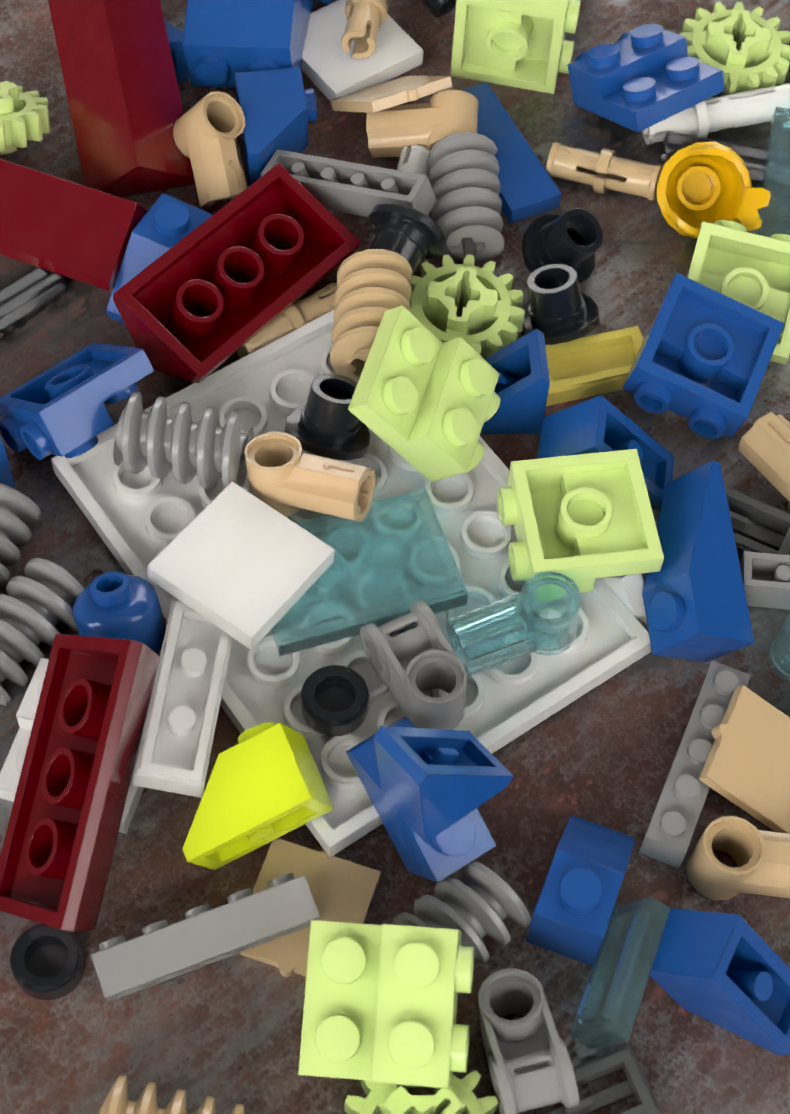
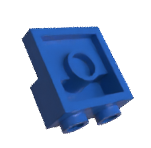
M658 24L638 26L632 31L622 34L617 42L613 44L598 45L589 51L582 52L576 57L574 62L567 65L574 105L635 132H640L725 91L723 70L699 62L695 57H689L686 37L665 30Z
M676 272L667 288L651 328L639 348L623 389L633 393L635 403L645 411L661 414L670 410L689 419V428L703 438L718 439L723 435L731 439L748 418L784 323Z
M93 342L0 397L1 436L15 453L28 448L38 460H42L50 454L72 458L89 451L99 442L97 435L114 425L104 403L110 405L130 397L139 388L136 382L154 372L144 349Z

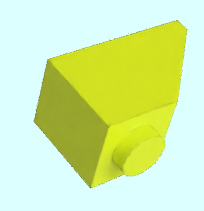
M273 722L262 723L244 731L237 739L239 744L218 755L182 848L187 862L216 870L334 810L304 735L280 722L277 724Z

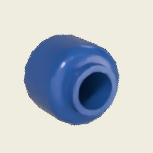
M122 572L104 573L96 577L77 596L73 606V615L80 636L134 640L143 643L156 654L162 648L166 630L164 617L154 586L144 578Z

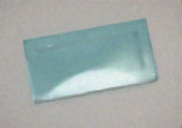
M650 896L613 909L570 1031L572 1039L591 1049L629 1041L671 909L670 907Z

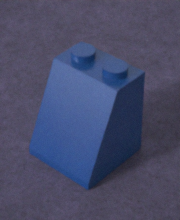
M187 0L182 45L191 86L235 88L234 73L300 67L301 70L302 53L310 15L315 7V0Z

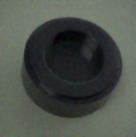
M340 665L325 666L314 671L304 682L301 691L302 714L307 724L315 731L327 736H343L355 731L366 719L369 707V691L366 682L356 671Z
M44 924L35 925L22 933L16 940L10 955L11 970L19 987L27 995L39 1000H54L67 995L79 984L85 971L84 951L75 933Z

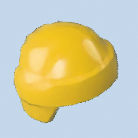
M697 142L677 150L664 163L656 184V200L663 217L677 233L691 238H698L702 221L714 224L718 220H728L743 225L747 228V231L759 229L763 221L758 213V209L768 206L771 199V194L767 189L762 187L752 188L749 171L743 160L731 148L717 142Z

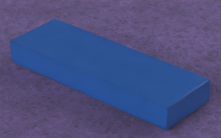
M484 82L461 90L472 94L478 100L477 134L485 135L494 141L498 148L495 157L500 167L499 175L497 176L501 182L499 197L502 200L501 210L509 223L512 224L560 207L561 192L489 84Z

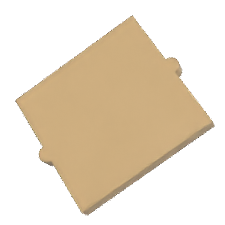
M407 75L330 101L333 111L376 113L406 102L418 100L421 97L452 88L453 86L450 76Z
M741 685L735 688L721 724L712 728V736L715 740L699 780L773 831L790 834V717L746 686Z
M277 838L271 842L254 886L253 894L270 888L268 882L281 875L293 873L295 878L305 875L320 914V921L365 924L381 878V871L335 857L334 855L329 858L323 849L319 852ZM310 926L242 951L240 955L279 967V972L284 977L291 976L293 972L306 976Z

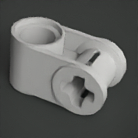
M424 601L413 603L410 606V613L379 627H376L373 623L360 627L361 642L372 668L378 677L386 683L406 718L416 728L454 730L457 728L464 716L467 672L464 664L459 660L444 636L441 626L428 604ZM433 688L441 689L447 692L448 695L433 698L424 695L422 692Z
M516 968L502 969L491 974L482 983L478 992L482 1042L488 1059L491 1082L498 1101L500 1114H518L562 1102L566 1108L579 1106L578 1088L569 1053L564 1041L558 1036L540 982L529 972ZM508 1014H519L525 1016L518 1020H506L501 1018Z

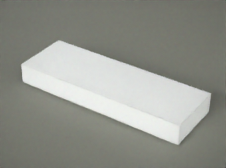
M172 599L134 773L133 786L202 798L233 637L178 599Z

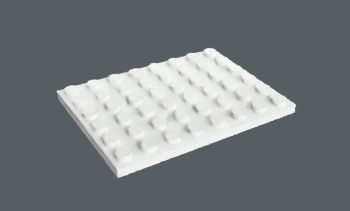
M334 310L214 372L200 383H194L165 398L167 417L174 418L181 403L184 401L190 403L192 422L195 423L200 421L207 407H212L215 410L216 427L223 428L230 414L236 412L239 413L241 432L248 433L253 428L254 438L264 433L284 432L286 418L295 409L306 404L313 379L324 374L338 375L330 363ZM152 406L144 409L143 411L149 413ZM116 424L98 434L99 442L89 451L72 458H65V456L51 458L53 470L126 574L142 577L154 586L165 625L167 626L172 599L177 598L148 579L147 565L224 490L222 478L216 487L209 490L200 486L197 474L191 482L182 484L175 480L173 470L170 471L167 477L158 479L150 474L148 465L138 474L129 472L123 461L119 466L115 465L113 448L118 425ZM368 428L370 432L368 451L358 459L339 460L375 469L376 487L373 492L371 509L364 521H354L306 509H301L290 516H286L335 549L334 562L252 650L236 639H232L220 705L241 734L247 729L262 723L273 722L277 724L280 722L304 735L334 806V810L306 823V826L329 858L383 824L346 751L376 734L381 726H389L403 717L406 718L386 683L378 677L372 668L361 642L360 627L369 623L379 627L410 613V606L413 603L424 601L434 612L444 636L459 660L464 664L467 672L464 716L459 726L454 730L470 731L491 754L641 659L652 650L649 632L602 578H596L593 591L535 598L528 597L525 580L513 581L509 567L508 546L510 542H517L514 525L502 526L497 502L498 488L507 487L509 469L480 436L478 440L484 445L485 450L481 461L476 467L467 473L430 482ZM302 449V452H303V453L315 455V454H313V453H310V452L305 451V450ZM246 475L242 488L250 493L248 475ZM340 665L356 671L364 679L368 687L369 707L366 719L359 728L347 735H323L312 729L302 714L301 691L304 682L314 671L325 666ZM433 688L422 692L424 695L433 698L448 695L447 692L441 689Z

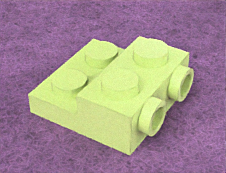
M456 0L450 76L554 94L559 72L569 74L567 65L572 61L575 41L564 40L565 32L575 34L581 0Z
M718 220L714 224L702 221L687 278L783 322L784 326L770 361L785 365L790 355V235L773 234L770 237L749 233L746 227L733 221Z
M401 305L384 312L348 410L430 482L467 473L481 461L485 448L478 439L483 423L488 421L500 406V397L494 392L500 374L462 337L442 343L414 315Z
M637 449L511 461L507 487L498 488V512L502 526L514 525L517 542H510L508 546L510 573L513 581L525 580L529 598L593 591L596 578L660 572L664 556Z
M311 920L298 1075L369 1080L375 1083L437 1088L451 1087L453 1072L466 1073L469 1025L456 1024L458 993H471L474 947L461 946V931L458 929Z

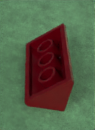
M48 0L84 185L111 195L126 197L195 184L191 161L179 150L173 137L174 124L184 115L160 0Z
M0 159V255L110 291L115 285L131 233L146 215L147 211L136 202Z
M278 163L117 290L113 295V301L136 348L144 349L155 371L200 383L359 249L361 242Z
M55 634L0 855V911L60 930L78 932L96 929L160 659L159 655L143 643L129 639Z

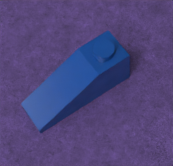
M710 461L671 481L665 487L657 523V532L664 560L660 572L646 573L642 591L653 655L709 662L755 643L720 462Z

